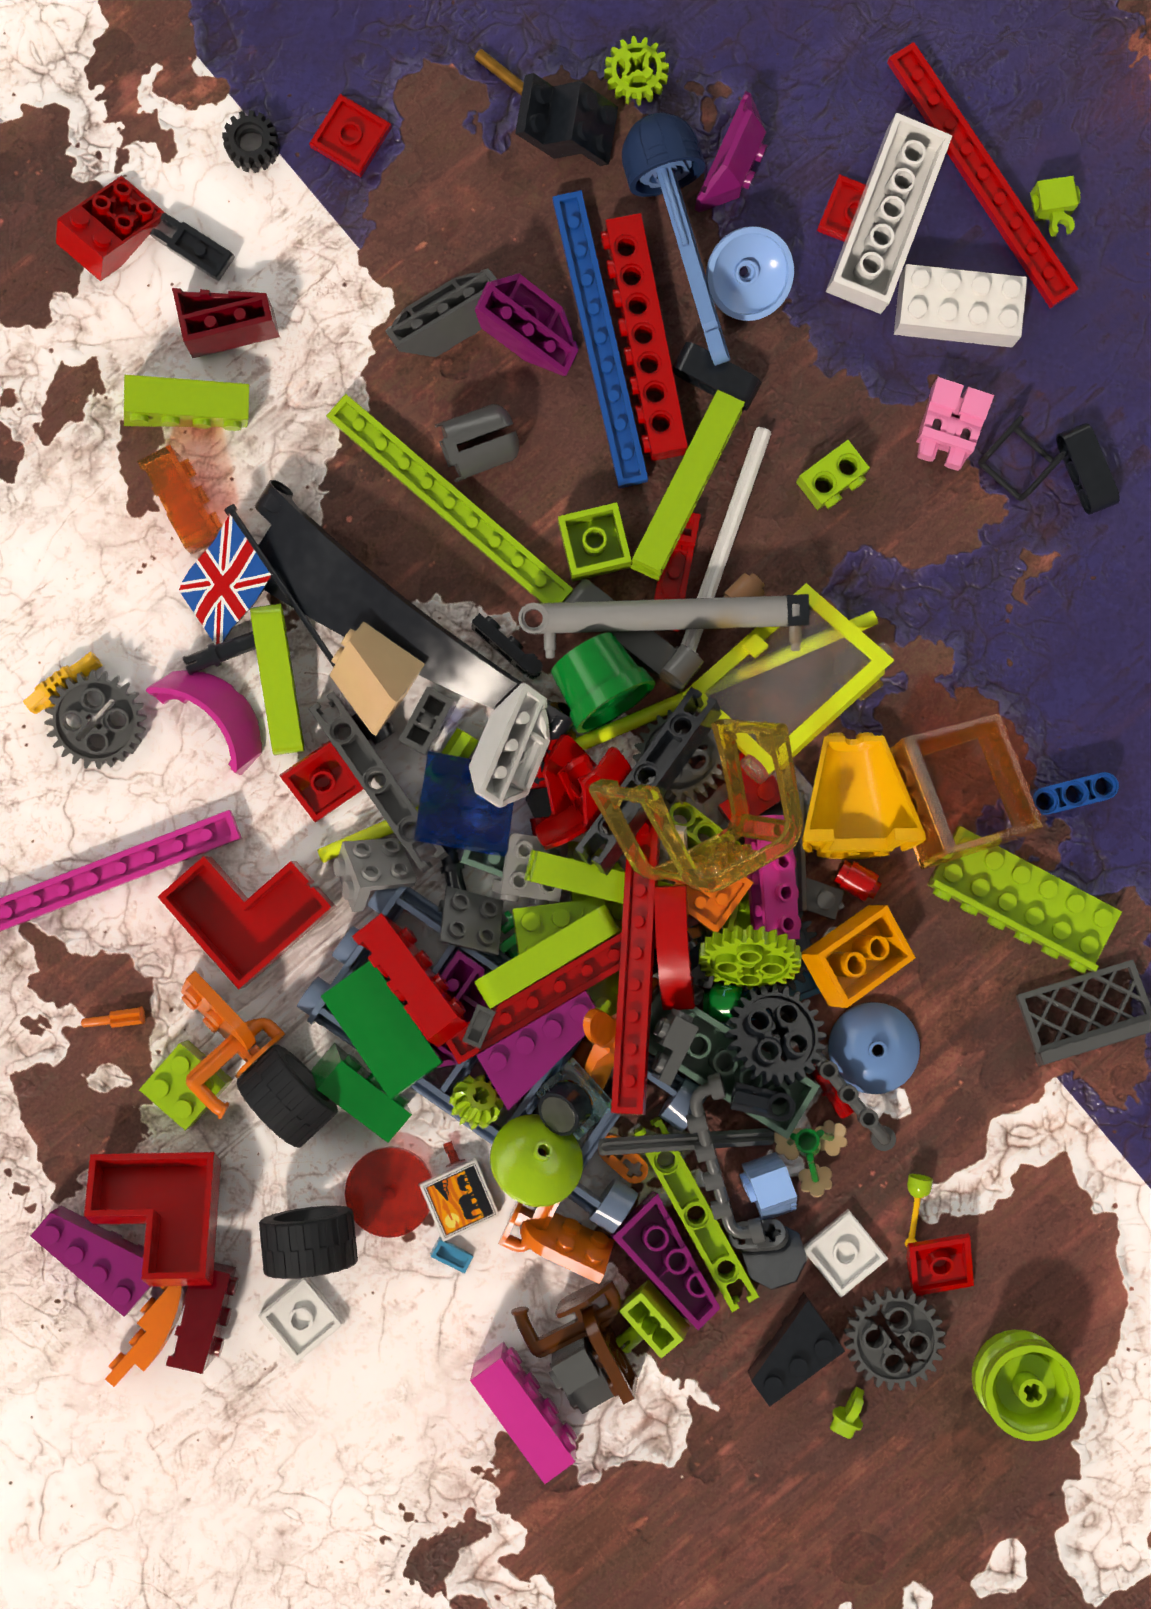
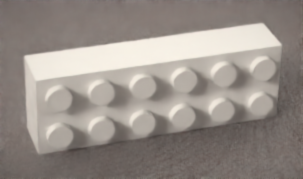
M899 113L895 114L886 130L826 289L827 293L879 314L889 305L952 135Z

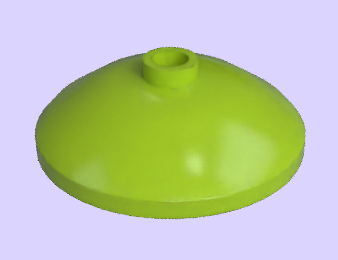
M526 1114L510 1120L499 1130L491 1146L490 1165L496 1182L509 1197L524 1205L546 1207L561 1202L576 1188L582 1175L583 1156L580 1145L573 1133L569 1136L557 1135L544 1125L539 1114ZM538 1149H544L547 1156H541L538 1153Z

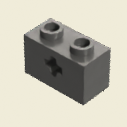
M427 686L398 740L402 744L429 757L457 705L456 702Z

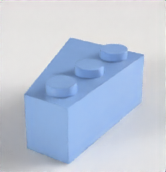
M776 1152L742 1164L744 1173L739 1174L742 1185L751 1203L755 1202L761 1220L772 1219L797 1209V1195L788 1169Z

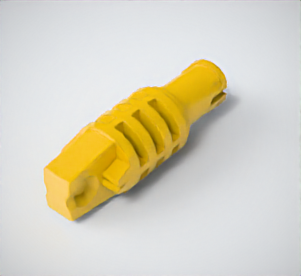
M90 651L70 667L68 665L62 666L59 671H55L52 676L40 682L34 688L35 691L23 702L28 710L34 714H38L47 707H54L55 704L49 700V697L51 695L61 696L56 690L57 686L61 685L68 689L65 681L68 677L77 683V674L79 672H82L86 678L91 670L96 671L103 665L97 656Z

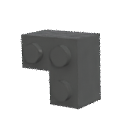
M586 1336L553 1352L552 1362L550 1363L552 1371L549 1372L557 1389L562 1387L573 1408L578 1406L582 1414L614 1397L607 1383L609 1377L604 1368L600 1369L593 1357L594 1350Z

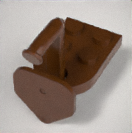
M612 1280L603 1281L600 1284L593 1283L562 1299L558 1303L555 1312L557 1318L565 1317L574 1312L577 1318L538 1337L527 1314L529 1312L528 1307H517L511 1310V1314L514 1315L517 1327L530 1352L538 1358L545 1357L588 1335L595 1349L593 1357L600 1369L605 1368L609 1376L607 1383L614 1397L619 1395L623 1405L635 1399L638 1377L626 1354L622 1351V1346L619 1348L617 1345V1336L610 1325L621 1308L620 1294ZM603 1293L609 1303L602 1308L597 1304H592Z

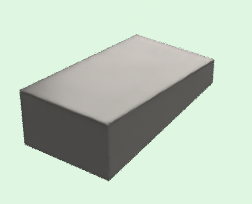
M477 1004L462 1042L480 1049L496 1011Z

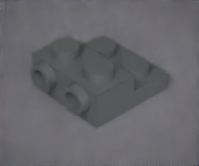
M674 1008L670 1014H667L666 1018L661 1017L655 1026L653 1034L657 1035L654 1042L664 1046L665 1049L663 1053L660 1051L656 1053L650 1066L654 1070L651 1076L671 1086L699 1027L692 1024L693 1017Z

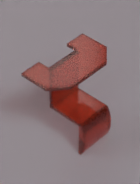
M452 1141L443 1144L451 1163L445 1167L465 1161V1159L459 1160Z

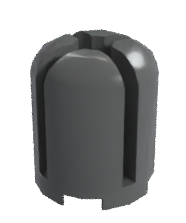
M490 404L435 424V428L441 427L444 439L439 441L447 465L448 467L455 466L459 478L454 479L455 482L511 462L518 456L519 438L516 431L458 452V445L514 424L510 414L499 404Z

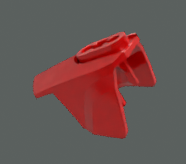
M566 734L560 736L546 758L543 768L551 815L535 826L537 838L545 850L563 845L590 829L632 770V767L618 748L610 747L597 765L571 736Z

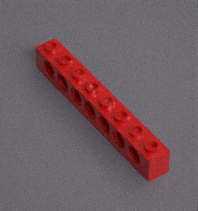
M638 213L607 219L605 231H601L603 249H609L611 260H607L606 263L609 279L615 278L617 288L612 290L615 308L620 307L622 318L618 319L621 337L626 336L628 347L624 348L626 365H632L634 376L629 377L632 395L638 394L640 404L635 406L638 424H644L646 434L641 435L643 451L650 454L651 461L685 455L688 445L642 215ZM622 247H629L633 250V253L629 256H623L618 250ZM627 276H635L639 279V282L635 285H629L624 279ZM638 304L643 306L645 311L642 314H634L629 308ZM645 333L650 336L651 340L648 343L642 344L635 337L638 334ZM651 362L657 367V370L647 373L642 370L641 365ZM657 391L662 395L663 399L659 402H651L647 398V394ZM657 420H663L668 424L669 428L666 431L659 432L653 428L652 424Z

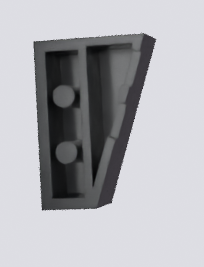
M804 1292L789 1316H786L781 1323L782 1326L772 1340H769L748 1370L751 1382L769 1407L845 1352L840 1341Z

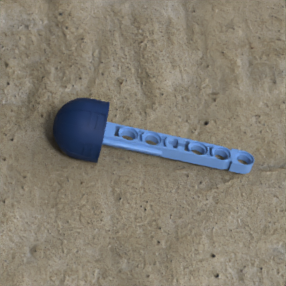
M666 113L650 114L637 121L630 129L622 148L623 168L632 194L641 197H652L662 194L664 196L708 349L716 366L730 361V356L714 301L708 289L706 274L681 193V188L692 183L704 172L705 161L697 136L686 121L678 116Z

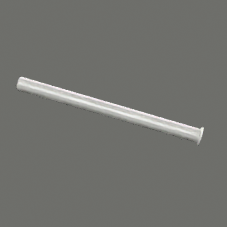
M757 427L754 432L697 598L715 597L771 436V431L766 428ZM686 629L681 644L696 653L703 629Z

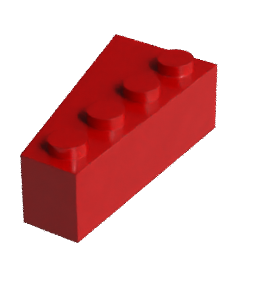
M381 913L352 936L359 946H363L372 953L367 958L374 968H377L384 977H390L391 980L386 983L400 1001L404 1002L406 1000L408 1002L403 1006L429 1042L440 1047L468 1025L463 1016L466 1012L465 1008L456 997L451 999L446 991L450 988L448 983L439 973L434 974L430 968L434 964L424 950L419 952L415 946L418 940L407 926L403 929Z

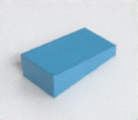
M441 1237L438 1238L430 1253L432 1258L464 1274L474 1257L472 1254L448 1241L443 1242Z

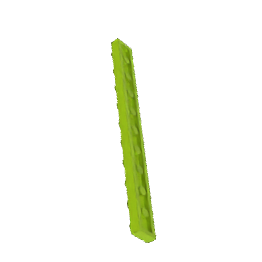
M347 394L326 415L331 423L541 603L564 602L573 591L572 587Z

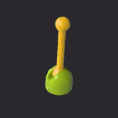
M921 1174L908 1175L907 1187L910 1195L914 1197L909 1237L905 1240L906 1247L908 1243L917 1242L915 1234L921 1198L930 1194L933 1184V1178Z

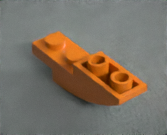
M161 1286L160 1288L164 1291L157 1300L152 1296L141 1308L140 1312L144 1315L137 1322L141 1329L129 1341V1344L133 1347L126 1355L120 1352L108 1366L112 1371L105 1380L113 1387L121 1381L134 1364L145 1371L162 1351L179 1320L188 1286Z

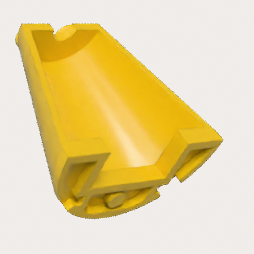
M871 732L857 734L856 739H847L843 733H831L824 736L802 836L803 849L808 853L813 852L812 849L817 850V856L823 858L866 859L890 855L889 851H893L896 847H900L901 851H906L923 843L926 840L925 831L885 736H874Z

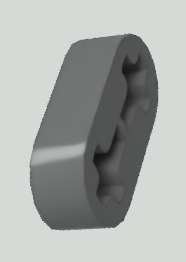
M764 1219L762 1223L765 1234L771 1233L772 1227L781 1232V1235L776 1236L775 1242L766 1237V1242L753 1244L751 1238L745 1239V1244L742 1245L730 1233H728V1238L736 1250L746 1253L781 1249L786 1245L789 1234L786 1227L780 1221ZM748 1221L737 1223L742 1227L749 1226Z

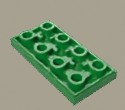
M368 961L322 994L321 998L384 1092L392 1100L444 1062L406 1012L403 1002L387 986L388 980Z

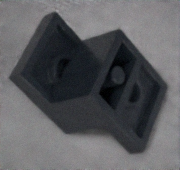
M535 73L527 74L524 78L515 134L553 159L582 154L599 166L609 165L618 106L581 80L552 86Z

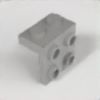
M511 833L507 841L502 880L493 879L492 891L500 893V899L518 902L520 896L530 898L529 903L536 905H546L548 901L560 902L562 889L524 880L531 850L567 858L568 843L545 850L537 836Z
M398 838L342 842L338 858L334 860L333 864L335 876L340 878L343 897L345 900H348L352 912L364 911L370 892L373 890L413 887L417 881L405 849Z

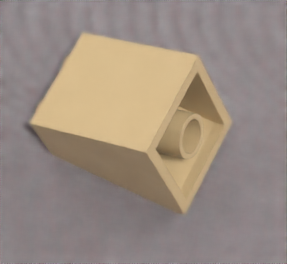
M363 622L356 631L350 629L343 638L341 644L345 648L341 646L332 658L331 662L335 666L330 673V677L369 731L376 736L403 701L425 664Z

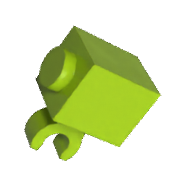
M1074 176L1037 181L1030 192L1034 220H1050L1049 233L1052 237L1058 233L1057 224H1063L1066 227V233L1071 234L1075 227L1071 214L1080 203L1081 197L1079 187L1075 186Z

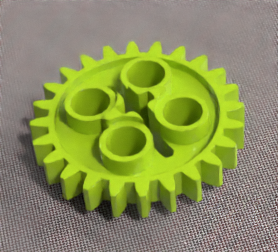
M736 925L735 931L723 928V934L714 931L712 937H705V943L700 944V969L706 971L705 976H714V982L724 980V986L733 983L739 987L745 985L748 990H751L753 986L760 987L764 985L765 987L767 984L772 987L776 982L786 984L787 978L794 979L795 973H800L802 958L800 946L796 945L795 939L788 940V934L786 933L777 935V929L766 932L765 926L754 930L752 925H748L747 929L742 930L741 927Z

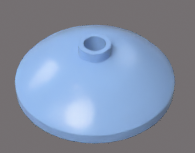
M755 226L736 229L722 238L713 249L706 269L708 289L714 304L726 315L743 321L758 320L777 310L787 298L794 278L793 258L786 243L776 233ZM746 266L747 273L741 277L740 269Z

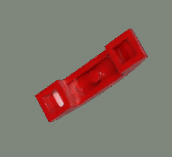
M692 513L659 581H657L654 600L685 599L701 514Z
M687 885L655 886V933L663 1010H672L673 1008L676 1010L695 1009L688 933Z

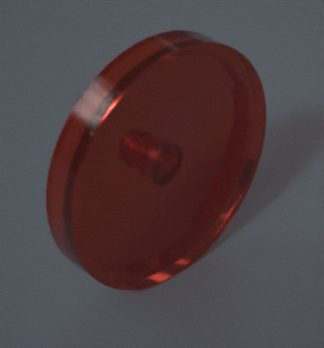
M395 1146L374 1149L362 1156L351 1169L345 1185L346 1205L353 1210L354 1221L368 1233L386 1238L405 1235L416 1229L425 1220L430 1211L419 1183L432 1178V1174L425 1162L410 1150Z

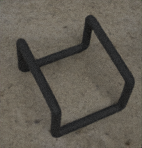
M1019 416L978 461L982 469L1019 501L1026 499L1065 457V453L1061 452L1053 458L1018 426L1023 422V416ZM1013 431L1050 463L1022 494L1018 493L985 463Z

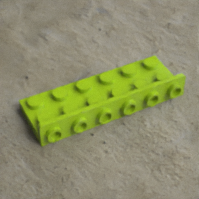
M957 826L927 884L934 889L932 894L947 902L951 898L960 902L959 908L971 915L976 916L978 912L988 917L987 923L1000 930H1004L1007 927L1015 931L1013 937L1029 945L1034 941L1043 946L1041 952L1055 959H1058L1060 955L1070 961L1068 963L1069 967L1084 974L1086 970L1097 971L1099 966L1096 965V962L1122 911L961 826Z

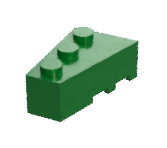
M336 1043L329 1048L311 1070L318 1091L387 1143L412 1115L407 1105L409 1101L404 1095L399 1094L390 1100L374 1075Z

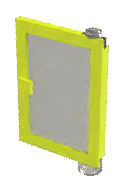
M807 583L793 594H809L810 625L801 626L802 642L800 643V651L791 650L789 627H756L682 693L684 698L691 687L702 693L701 698L704 705L701 708H697L699 713L707 706L709 697L717 700L722 715L714 727L745 755L740 761L741 766L759 784H762L774 772H778L875 684L885 674V671L894 664V659L892 658L894 653L889 645L885 642H880L878 645Z

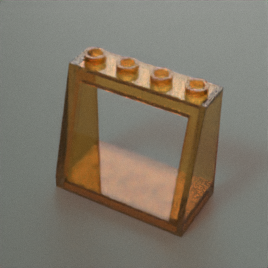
M999 713L904 737L890 748L926 834V840L913 848L921 870L1028 836L1043 827L1040 811L1035 807L1030 794L1029 783L1023 776L1019 766L1018 755L1012 748L1007 727L1002 722ZM978 738L1012 827L956 845L922 756Z

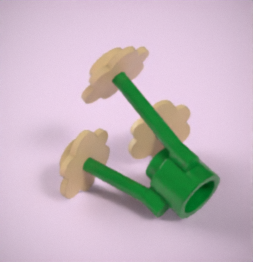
M827 1120L824 1122V1126H818L815 1130L796 1128L789 1139L774 1132V1142L777 1144L775 1147L776 1153L784 1154L786 1159L791 1161L797 1159L799 1153L807 1158L809 1169H802L798 1174V1178L802 1182L800 1188L803 1192H810L813 1197H821L825 1190L831 1189V1169L826 1166L820 1168L818 1164H815L814 1156L820 1150H825L830 1156L838 1155L840 1149L848 1144L845 1138L847 1128L841 1123L834 1124L833 1121Z

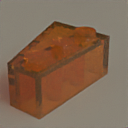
M171 445L138 460V465L141 470L147 473L154 486L152 490L156 497L159 496L167 512L166 515L184 548L190 554H194L210 546L223 524L216 511L210 512L206 504L210 501V498L202 485L197 487L193 476L197 475L190 460L188 458L184 460Z

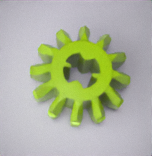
M482 1074L475 1079L469 1075L462 1082L457 1083L449 1100V1104L454 1106L451 1115H459L461 1117L459 1125L469 1122L471 1130L475 1129L478 1125L482 1129L487 1128L491 1122H495L498 1119L500 1110L503 1107V1101L499 1098L496 1089H493L492 1082H484Z

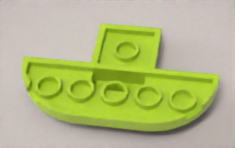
M567 842V858L584 862L575 850L580 842ZM599 848L594 855L599 857L603 850ZM618 862L612 868L625 872ZM570 891L571 901L514 908L512 912L518 955L605 904L621 931L600 943L602 944L622 932L623 904ZM619 971L587 989L597 1008L609 1016L617 1013Z

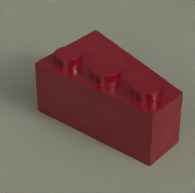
M214 1262L213 1285L188 1286L183 1303L185 1308L181 1325H177L174 1334L178 1336L175 1351L171 1356H168L165 1366L203 1374L215 1357H220L225 1340L220 1338L222 1327H227L232 1310L227 1305L229 1297L235 1295L239 1281L238 1277H234L236 1267Z

